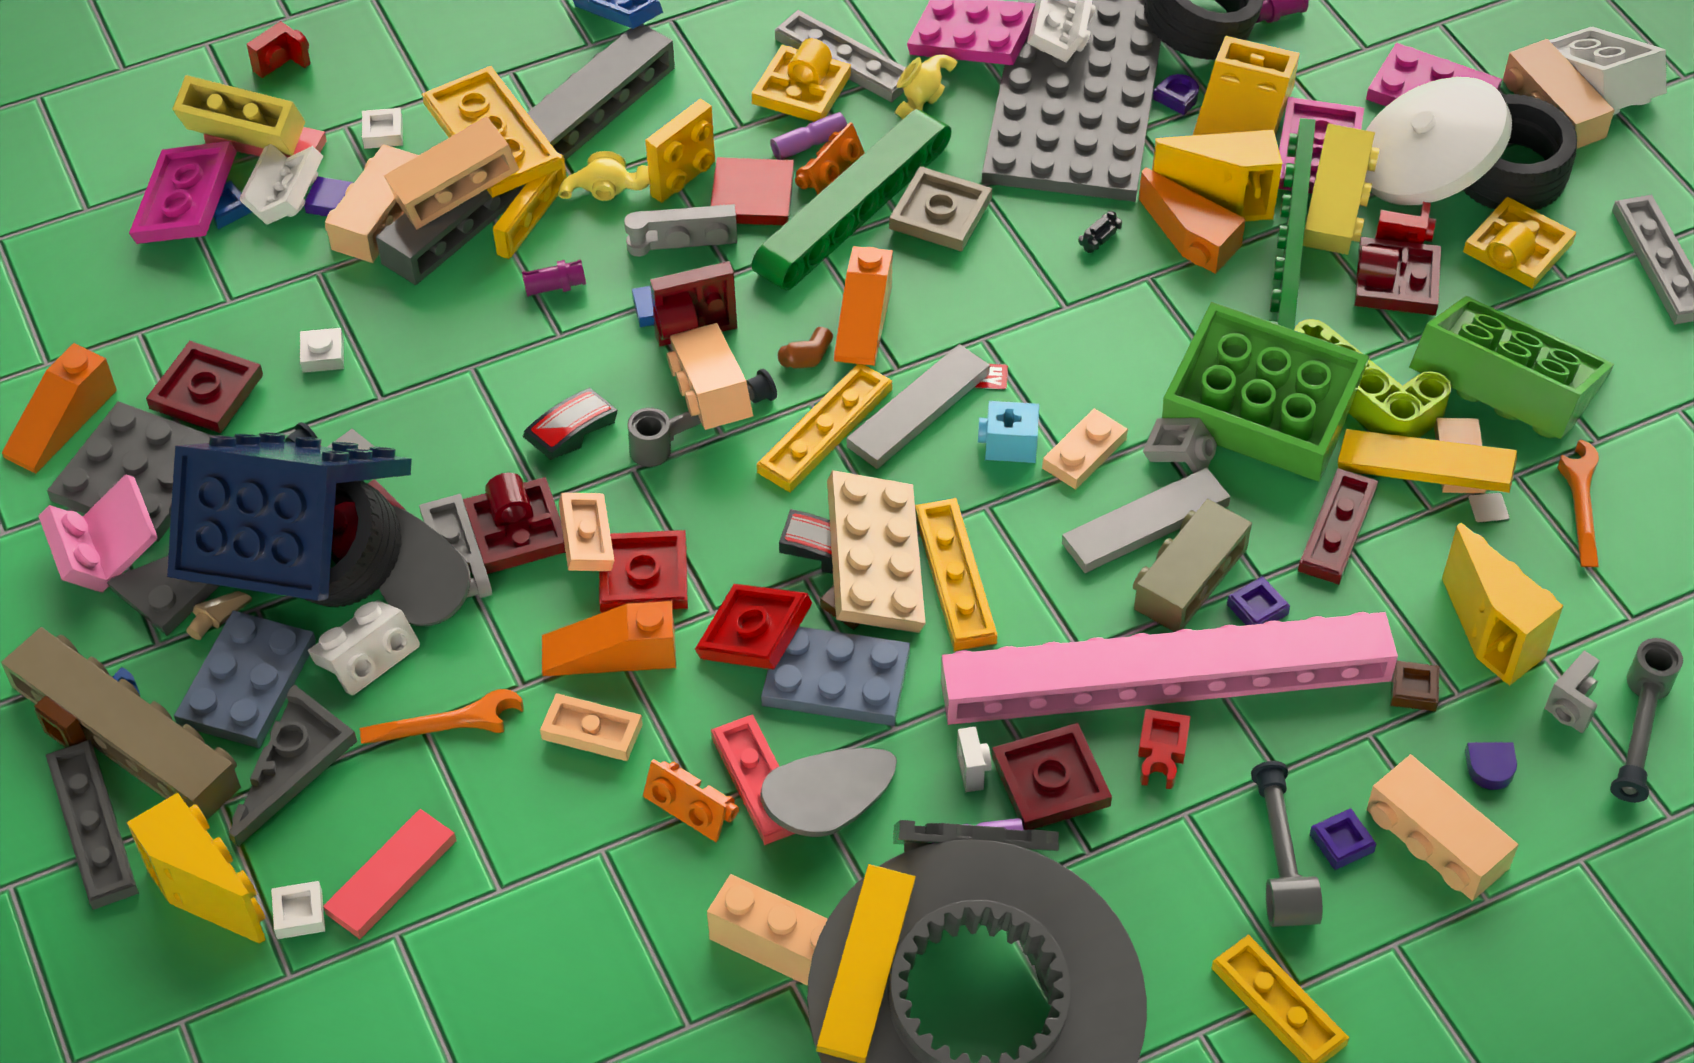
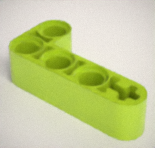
M1305 319L1295 326V331L1361 353L1320 320ZM1369 359L1349 414L1370 432L1420 438L1434 428L1436 418H1444L1451 384L1446 376L1438 372L1428 371L1418 374L1402 386Z

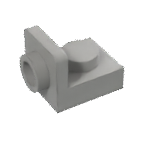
M1157 418L1143 453L1150 462H1186L1192 472L1195 473L1206 467L1208 468L1210 461L1215 455L1217 443L1200 418Z
M1585 650L1554 683L1544 708L1552 713L1559 722L1573 727L1580 733H1583L1588 728L1597 708V704L1588 697L1598 683L1593 676L1600 661Z

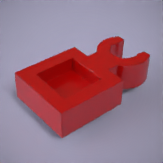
M1145 709L1138 757L1146 758L1141 768L1140 781L1142 785H1148L1151 773L1161 772L1166 776V789L1173 788L1177 773L1175 763H1184L1191 716Z

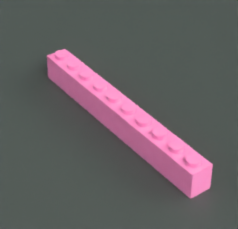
M1358 612L1349 616L1329 618L1315 616L1307 620L1287 622L1274 620L1256 625H1225L1215 629L1194 631L1182 629L1173 633L1152 635L1139 633L1130 637L1111 639L1097 637L1080 642H1048L1043 645L1018 648L1005 646L997 650L976 652L962 650L953 654L942 655L941 685L947 723L951 725L1390 682L1398 654L1386 612L1370 614Z

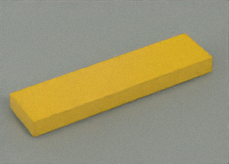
M857 364L757 463V473L791 493L892 391V380L866 365Z
M1346 429L1338 458V468L1353 473L1510 493L1517 461V450Z
M957 498L915 505L917 525L953 650L959 651L997 644V631Z
M868 864L818 1039L816 1052L857 1063H866L916 876Z

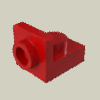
M279 21L247 43L252 71L261 78L281 67L290 59L303 68L311 64L308 52L309 43L302 32L293 30L282 21Z
M1423 202L1420 216L1381 210L1375 238L1424 244V241L1432 242L1436 219L1429 218L1431 203Z

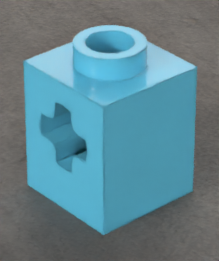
M989 401L988 418L979 417L978 443H986L985 460L1036 463L1039 404Z

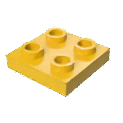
M805 39L798 49L781 45L752 91V104L812 122L825 118L851 76V64L832 59L828 46L817 39Z
M701 98L645 140L650 195L662 203L674 193L681 191L688 182L701 172L707 171L715 162L712 106Z
M1506 197L1466 240L1463 252L1533 289L1573 244L1576 232Z

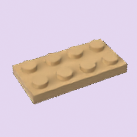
M832 470L827 480L836 620L920 633L925 625V612L913 484Z

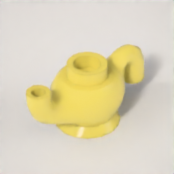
M935 55L923 63L920 57L914 59L903 71L897 82L896 87L903 88L908 102L903 101L897 107L895 114L904 119L915 109L923 111L926 101L930 104L935 103L945 88L941 84L942 76L940 69L945 68L951 72L958 62L947 55Z
M599 151L588 158V165L569 175L562 181L558 196L562 199H569L572 191L575 188L581 187L591 192L594 198L601 201H609L626 188L642 190L648 187L650 183L648 166L641 165L635 173H629L625 169L626 162L624 158L619 154L611 151Z

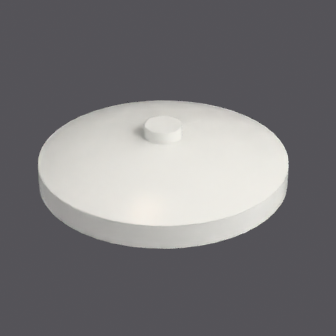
M1469 77L1439 79L1418 86L1401 95L1387 105L1366 129V131L1375 132L1372 147L1380 149L1375 172L1367 170L1364 182L1372 183L1371 192L1378 198L1398 205H1421L1423 202L1439 201L1469 187L1493 167L1503 154L1510 139L1512 118L1502 95L1491 84Z

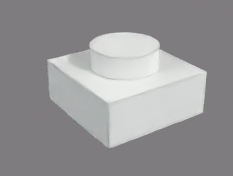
M401 108L362 111V140L364 149L380 148L383 144L390 147L403 146Z
M341 328L300 331V364L303 373L344 369V338Z
M976 726L958 729L957 758L965 792L984 790L985 771H990L992 768L988 744H980Z
M319 881L271 889L274 931L277 939L325 932L323 895Z

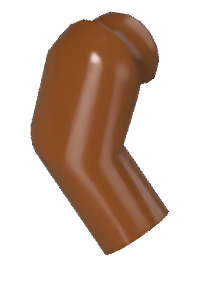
M817 327L809 341H796L782 346L778 351L779 363L786 368H812L817 366L833 340L832 332L825 327Z

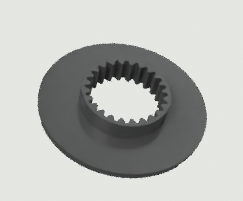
M971 839L928 844L902 853L879 866L916 877L866 1063H971L967 1053H962L956 1060L951 1059L950 1049L946 1045L934 1050L931 1047L933 1036L930 1033L919 1036L918 1031L921 1022L918 1018H910L912 1003L906 1000L909 971L915 965L917 954L923 955L926 952L928 940L935 944L939 943L943 930H946L953 937L957 936L959 927L965 925L971 934H976L979 927L984 925L987 927L989 936L994 937L1000 930H1004L1007 934L1008 943L1012 944L1019 940L1023 953L1028 956L1031 965H1035L1039 983L1048 998V1004L1051 1005L1041 1034L1036 1033L1034 1035L1030 1048L1021 1045L1018 1048L1015 1060L1007 1053H1002L998 1063H1138L1147 1021V996L1138 955L1117 915L1107 902L1078 875L1058 862L1037 852L1012 844ZM864 877L848 891L829 916L818 938L812 956L808 977L807 1004L809 1024L816 1048ZM817 1052L821 1063H857ZM982 1056L978 1063H991L988 1056Z

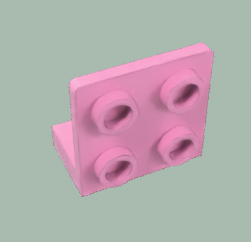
M127 474L84 516L74 511H66L51 505L39 515L61 580L101 593L109 587L107 582L111 578L121 575L157 540V533L136 480Z

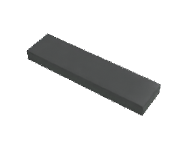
M91 739L46 754L92 909L94 910L139 894Z

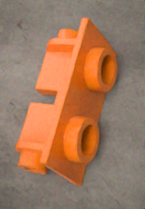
M849 122L842 131L833 132L829 136L828 141L816 153L817 158H811L804 167H800L796 171L795 183L801 189L815 188L818 195L865 153L853 123Z
M653 759L650 764L643 797L714 842H717L723 821L732 822L739 812V807L734 804L735 799L722 794L710 785L701 789V780L682 769L674 761L669 764L666 761L659 763Z

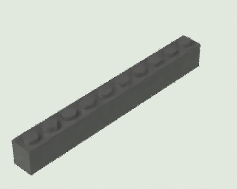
M644 24L634 29L630 28L622 33L606 49L596 54L579 71L573 73L551 94L546 95L527 114L556 152L562 154L564 160H566L675 69L673 40ZM526 184L493 198L486 189L417 230L404 213L376 236L381 264L414 285H417L501 215Z

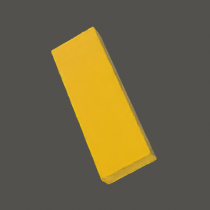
M559 154V156L562 158L563 168L526 183L493 226L498 256L510 259L558 196L559 187L562 181L567 178L565 160L562 154Z
M1249 934L1213 960L1211 969L1301 1063H1325L1347 1046L1350 1037Z

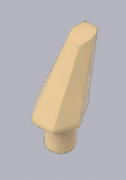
M237 591L195 605L193 613L196 617L187 627L186 632L192 638L201 640L211 626L219 628L222 623L228 620L232 611L238 612L252 601V597Z

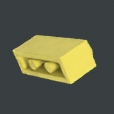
M185 75L172 108L188 130L263 149L272 144L281 153L291 156L294 154L305 125L304 118L292 101Z
M1328 123L1305 224L1303 246L1348 255L1351 241L1360 242L1364 219L1357 217L1359 205L1367 207L1372 183L1364 181L1367 170L1375 172L1380 149L1372 147L1375 132Z

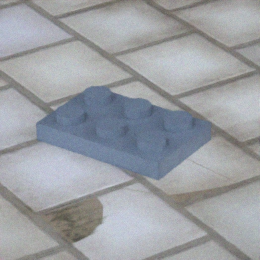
M232 611L175 712L174 718L176 723L181 727L188 724L198 732L260 748L287 698L289 689L294 685L310 655L307 650L316 644L314 632Z
M799 626L775 670L768 669L761 695L762 706L895 726L910 655V643Z

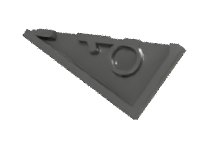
M168 556L111 578L107 582L115 594L166 636L193 612L195 605L204 602L220 586L167 577Z
M296 685L289 689L287 707L280 722L275 721L270 732V742L263 748L250 777L252 786L244 804H238L233 815V825L229 831V838L238 847L357 742L355 731Z
M899 820L894 824L893 844H904V853L928 844L969 839L996 841L1016 845L1028 850H1059V832L1007 830L1004 827L950 823H927L925 826H915V821Z

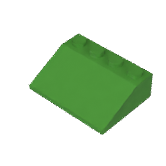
M1465 296L1426 324L1409 368L1420 372V374L1428 371L1438 372L1446 376L1450 381L1451 388L1456 389L1457 394L1463 399L1471 402L1481 401L1494 407V411L1503 418L1509 420L1519 419L1532 425V429L1541 436L1561 439L1574 427L1612 371L1614 363Z
M1211 302L1163 398L1162 418H1200L1218 446L1320 482L1338 442L1369 361V356Z

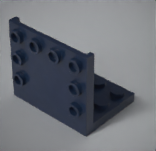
M260 432L259 435L235 434L234 437L209 436V443L176 445L167 577L317 601L328 599L336 483L411 475L412 458L395 456L396 449L369 447V450L358 449V444L350 442H332V448L321 446L322 439L296 437L295 443L285 442V434Z

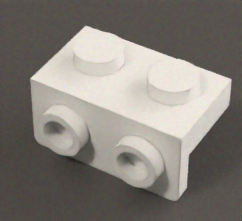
M1036 0L1027 43L1067 63L1076 50L1081 52L1089 40L1090 31L1087 30V26L1095 12V6L1092 5L1093 0Z
M272 144L264 147L240 196V201L266 225L285 216L292 217L296 215L305 204L304 196L308 188L318 177L317 169L323 155L311 146L287 158Z
M377 600L358 608L354 613V617L341 627H335L326 631L319 638V642L307 651L316 665L337 676L346 693L355 695L419 648L420 642L402 610Z

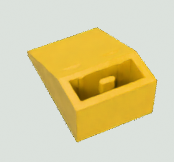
M1225 36L1215 60L1193 136L1274 130L1276 136L1287 106L1288 97L1291 96L1294 88L1300 53Z
M1274 130L1156 138L1152 171L1245 218V221L1273 219L1282 169V160Z
M1460 523L1455 530L1442 580L1475 657L1510 686L1546 657L1563 605L1556 600L1550 591L1542 589L1526 576L1514 562L1508 561L1489 546L1482 536L1473 533L1464 524Z
M176 793L127 822L147 872L169 904L259 944L266 940L260 922L266 919L254 898L257 892L252 882L243 870L236 873L230 864L233 862V858L220 837L212 839L207 831L210 829V826L196 804L188 808L179 793Z

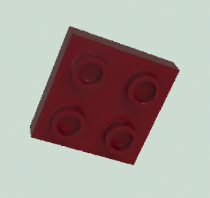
M1361 237L1358 249L1354 306L1436 316L1439 302L1441 246Z
M730 261L650 279L655 336L659 347L671 344L670 335L714 323L718 324L721 332L737 329L734 272Z
M501 473L488 481L485 487L486 493L463 499L487 574L566 553L561 519L546 477L523 483L522 478L516 473Z

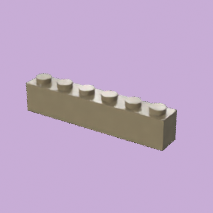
M40 627L1 661L12 688L34 704H37L44 696H48L77 717L86 739H91L93 747L163 798L167 799L179 793L188 808L196 804L206 820H208L241 788L235 772L237 764L229 753L220 747H217L215 750L204 743L201 735L190 725L185 724L183 727L172 720L168 711L159 703L153 701L149 704L143 700L135 687L127 680L121 679L117 681L112 678L101 662L91 656L88 659L84 658L65 636L60 634L55 637Z

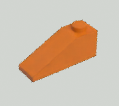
M1147 167L1141 172L1139 201L1182 257L1216 274L1242 246L1246 219Z
M853 246L845 280L834 352L835 362L875 366L892 289L893 250Z
M73 343L46 370L2 451L3 457L36 474L117 391L106 358Z
M672 601L625 604L542 635L543 676L676 668Z

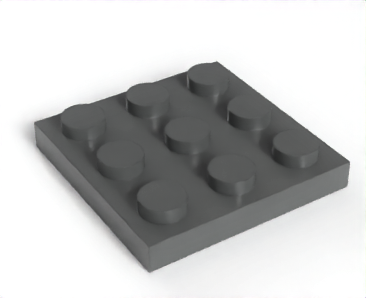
M118 401L48 488L49 498L52 502L86 514L127 474L136 480L157 533L156 541L159 542L170 527L171 516L169 514V507L172 502L175 446L209 443V436L212 435Z

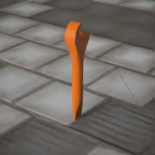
M1581 439L1577 443L1575 452L1582 458L1571 459L1561 455L1558 470L1567 480L1573 495L1581 567L1598 568L1590 486L1599 456L1593 445Z
M494 690L480 700L458 710L359 728L361 744L454 728H478L503 733V720L498 717L499 714L508 708H515L523 712V702L521 697L511 690Z

